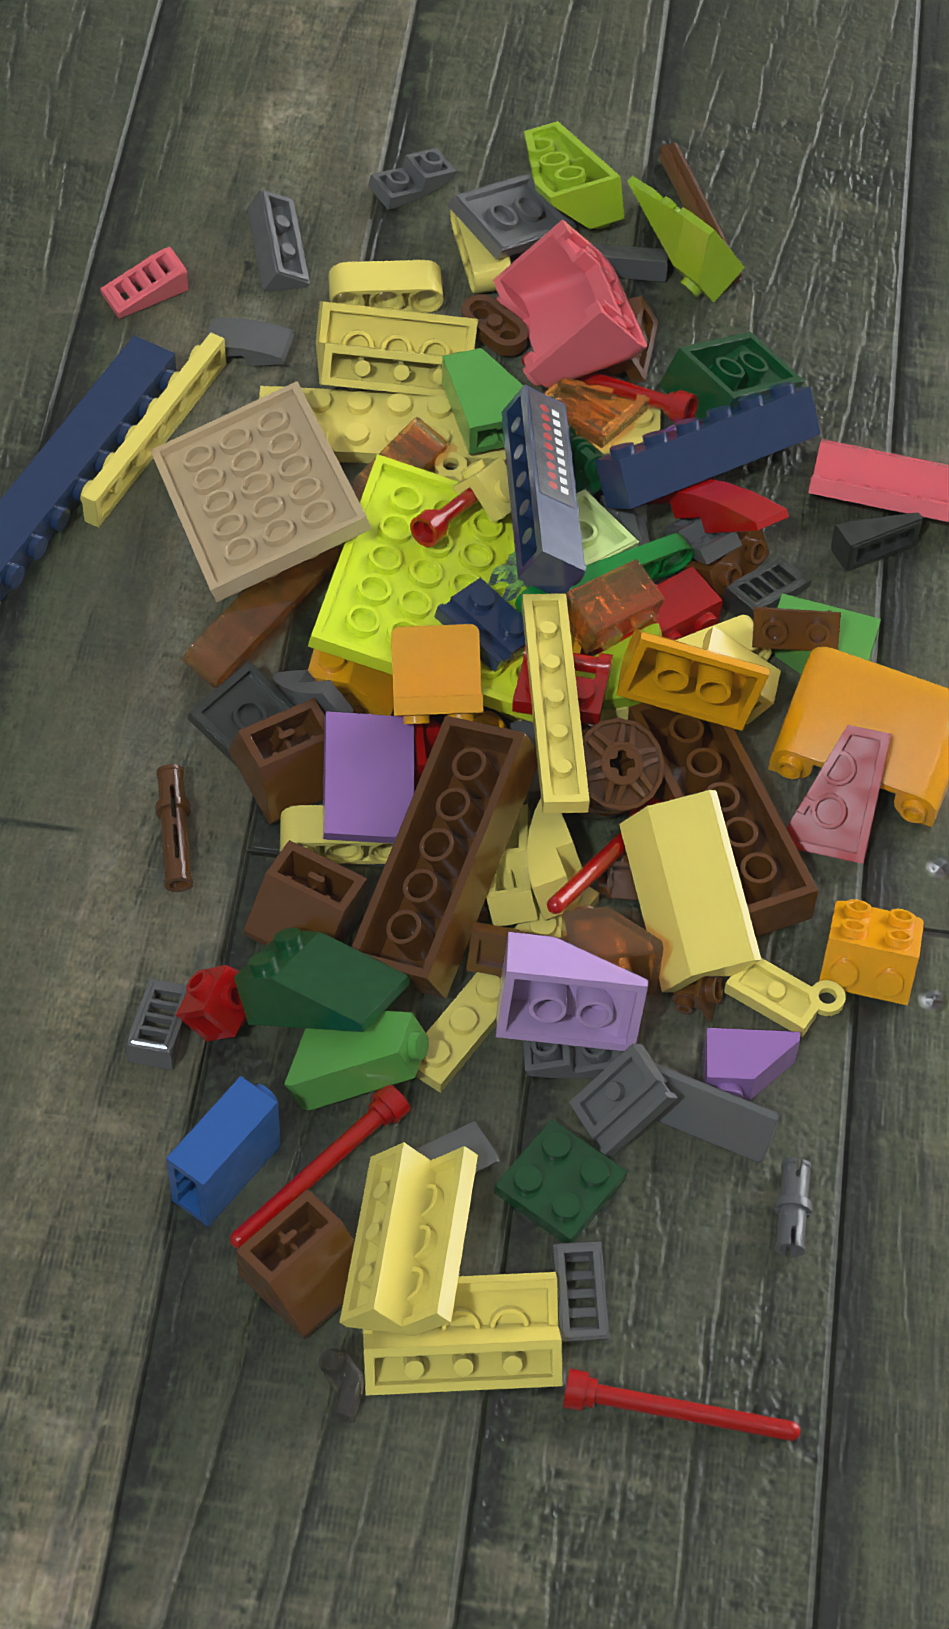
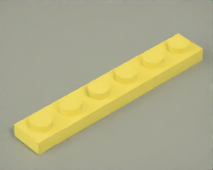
M210 332L201 345H196L193 348L187 363L180 372L176 371L173 373L167 388L159 398H154L150 402L146 414L137 425L130 427L124 442L118 450L107 456L102 470L94 480H89L84 485L80 501L83 506L85 522L98 528L153 459L150 450L166 443L226 366L224 338Z
M523 594L522 615L542 812H588L590 800L566 594Z
M588 887L575 899L578 906L577 909L547 920L543 919L538 905V920L518 923L514 929L563 938L566 942L599 902V892ZM477 972L426 1032L429 1038V1047L426 1057L420 1062L416 1074L418 1079L441 1093L496 1027L501 976Z

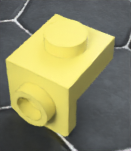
M501 456L487 464L481 458L461 471L464 478L452 487L456 494L471 488L493 523L511 512L507 466Z

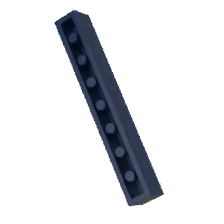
M133 336L0 499L1 602L11 589H16L21 584L26 570L33 561L39 560L44 555L49 541L56 532H60L66 527L70 515L79 503H82L80 496L84 485L89 480H94L102 470L107 456L112 452L115 453L124 442L130 427L137 425L146 414L150 402L154 398H159L167 388L171 376L177 371L175 353L137 336Z

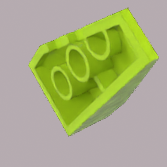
M557 121L524 131L535 190L545 200L589 229L606 228L612 222L625 219L621 176L561 123Z
M631 176L627 181L672 264L684 277L680 284L694 297L698 298L700 294H703L714 303L745 267L712 227L686 208L682 207L680 209L670 198H663L655 189L636 177Z

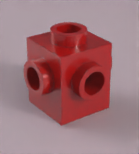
M222 965L198 970L189 979L186 985L187 993L175 1014L205 1041L235 1037L239 1028L247 1020L234 980V976L239 971L233 967Z

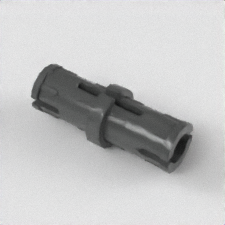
M794 1157L784 1159L781 1163L780 1196L776 1198L774 1212L778 1215L775 1252L785 1256L786 1246H790L789 1257H799L805 1254L806 1219L812 1213V1202L808 1199L812 1164L805 1159H801L800 1169L796 1171L797 1158Z

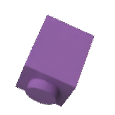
M707 1028L703 1048V1083L750 1101L795 1063L800 1043V1032Z

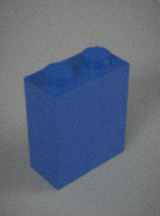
M240 1076L166 1157L172 1201L208 1227L281 1146L278 1102L275 1095L267 1087L259 1083L253 1085Z

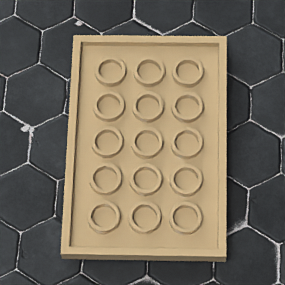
M298 381L150 450L216 602L229 596H234L267 578L277 576L290 567L307 559L315 558L320 553L345 541L353 540L360 534L372 529Z

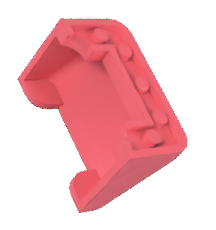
M563 219L493 280L499 294L496 300L516 314L527 325L528 337L534 352L530 351L524 356L525 367L523 372L529 381L537 387L542 384L547 388H551L633 359L647 347L613 266L599 250Z

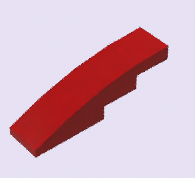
M713 479L703 480L646 503H671L675 519L701 517L705 533L758 531L789 517L786 508L760 494L728 482Z

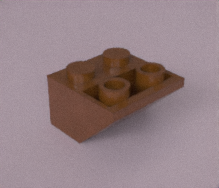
M315 698L238 730L228 750L269 825L280 821L282 811L288 807L316 805L323 802L325 716Z
M289 840L265 873L246 922L244 935L266 946L273 940L277 932L286 928H298L300 931L321 932L343 943L368 907L367 878Z
M307 1189L236 1250L238 1275L305 1340L343 1306L355 1241L342 1221Z

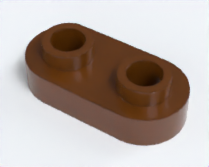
M476 294L468 297L463 302L461 317L478 319L476 337L492 351L502 356H515L525 350L528 341L527 325L494 297Z

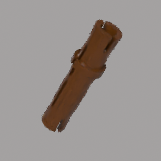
M167 764L159 767L156 771L159 801L155 805L156 816L161 820L165 871L164 885L168 891L184 892L193 886L187 817L191 813V805L189 800L185 798L184 768L176 764ZM171 798L174 799L175 818L172 817ZM174 837L177 838L178 858L175 857Z

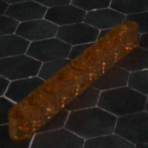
M417 416L379 455L428 471L435 464L436 458L445 452L449 442ZM376 457L350 483L359 503ZM345 542L320 553L315 558L307 559L290 567L277 576L267 578L246 588L196 639L184 654L182 661L214 689L220 686L337 565Z

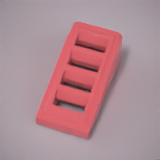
M169 246L151 255L103 286L101 294L120 319L188 291L187 270ZM140 286L142 290L138 292L135 287ZM126 292L130 298L124 301L120 294Z

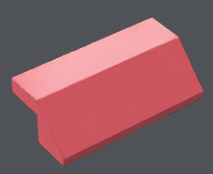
M825 439L821 440L808 493L907 514L919 512L922 517L949 522V465Z

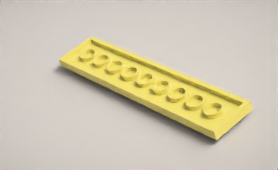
M260 386L259 399L283 387ZM301 388L339 462L374 464L376 456L379 454L408 465L435 466L436 458L440 454L449 451L458 452L463 455L467 461V466L481 458L485 464L500 456L503 461L506 460L505 447L468 454L445 394L425 396L382 391ZM557 400L565 404L567 423L575 429L576 435L581 433L604 455L610 453L609 448L627 442H633L635 445L643 442L642 436L644 434L660 430V409L635 403ZM455 463L444 465V467H458Z

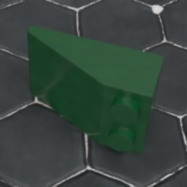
M746 332L679 347L658 386L667 394L670 392L676 393L679 390L696 394L698 397V408L694 418L701 420L707 417L706 411L712 408L726 405L733 408L739 405L738 399L752 394L767 395L770 393L769 387L784 382H793L794 387H801L804 380L752 332Z
M286 928L277 932L273 940L259 953L253 955L249 959V963L234 976L249 1025L364 1032L410 984L407 974L326 934L315 931H300L298 928Z

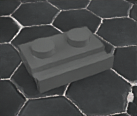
M632 1043L569 1103L591 1138L596 1139L602 1148L600 1152L605 1156L613 1157L677 1099V1096L674 1092L669 1091L665 1085L667 1081L643 1045Z

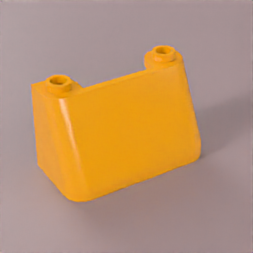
M817 647L813 649L802 671L772 751L768 769L779 773L787 779L809 776L814 765L823 767L847 725L891 733L880 788L896 794L894 806L902 818L911 823H921L933 827L949 787V688L833 648Z

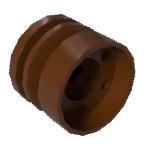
M622 718L604 720L582 730L590 802L588 812L577 813L578 815L596 820L615 817L640 807L655 795L662 783L665 764L661 747L649 730L636 721ZM610 760H612L613 764L620 765V772H618L617 768H611Z

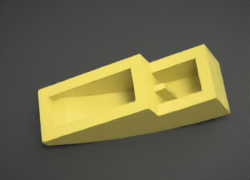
M540 798L529 828L526 854L527 870L532 889L543 919L547 920L578 908L574 900L560 914H552L547 909V901L582 866L562 813H543Z
M528 804L521 807L486 896L492 922L495 926H506L538 920V902L527 870L526 848L531 825Z

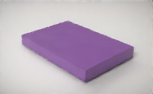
M326 711L324 717L323 839L394 844L414 795V724H403L402 716Z

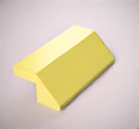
M320 301L316 333L319 384L425 396L446 395L442 385V356L475 349L478 319Z
M708 790L647 806L619 824L662 992L679 991L704 976H733L761 960L716 790Z
M403 1142L371 1156L339 1323L351 1328L413 1336L451 1323L478 1158L476 1153L463 1146L438 1158L429 1160Z
M556 1272L458 1276L451 1323L417 1336L363 1329L366 1395L563 1386L562 1340L558 1326Z

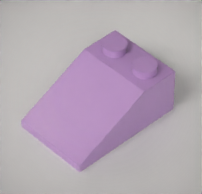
M508 932L498 994L496 1037L625 1051L632 1043L636 1044L648 989V980L556 937Z

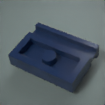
M477 579L452 596L448 603L445 605L442 603L437 607L434 617L442 625L473 624L479 629L480 659L494 672L498 671L505 662L509 663L524 653L523 616L483 579Z

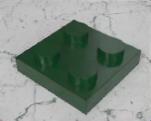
M551 1119L495 1184L494 1194L564 1244L574 1243L625 1182L627 1171Z

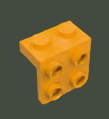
M473 624L404 626L393 629L391 632L394 716L403 715V724L430 723V714H447L450 717L474 721V713L483 712L479 629Z
M857 899L837 901L819 981L831 980L838 983L845 992L908 1006L920 955L924 921L903 909L888 911L871 907L867 902Z

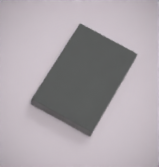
M529 173L454 195L448 204V207L496 260L528 250L562 219L573 229L577 227L567 214L552 206L535 190L533 177Z

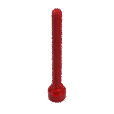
M525 353V354L523 355V357H522V364H523L524 366H525V363H524V359H523V358H524V356H526L528 353ZM597 372L570 380L574 383L661 409L665 415L669 416L672 422L694 418L698 408L697 395L683 390L665 394Z
M466 489L439 510L426 509L413 518L410 523V530L414 539L424 547H433L445 538L449 523L479 501L472 489Z
M652 797L640 807L631 810L630 817L645 807L662 803V801ZM621 832L549 898L547 909L550 913L560 914L626 852Z
M392 1085L378 1089L371 1096L372 1102L368 1105L369 1111L235 1229L230 1235L231 1245L237 1249L304 1191L315 1185L380 1125L397 1124L411 1111L405 1097Z
M569 1368L562 1408L582 1411L583 1407L593 1408L594 1404L787 1441H794L800 1436V1427L794 1421L597 1384V1378L589 1377V1372Z

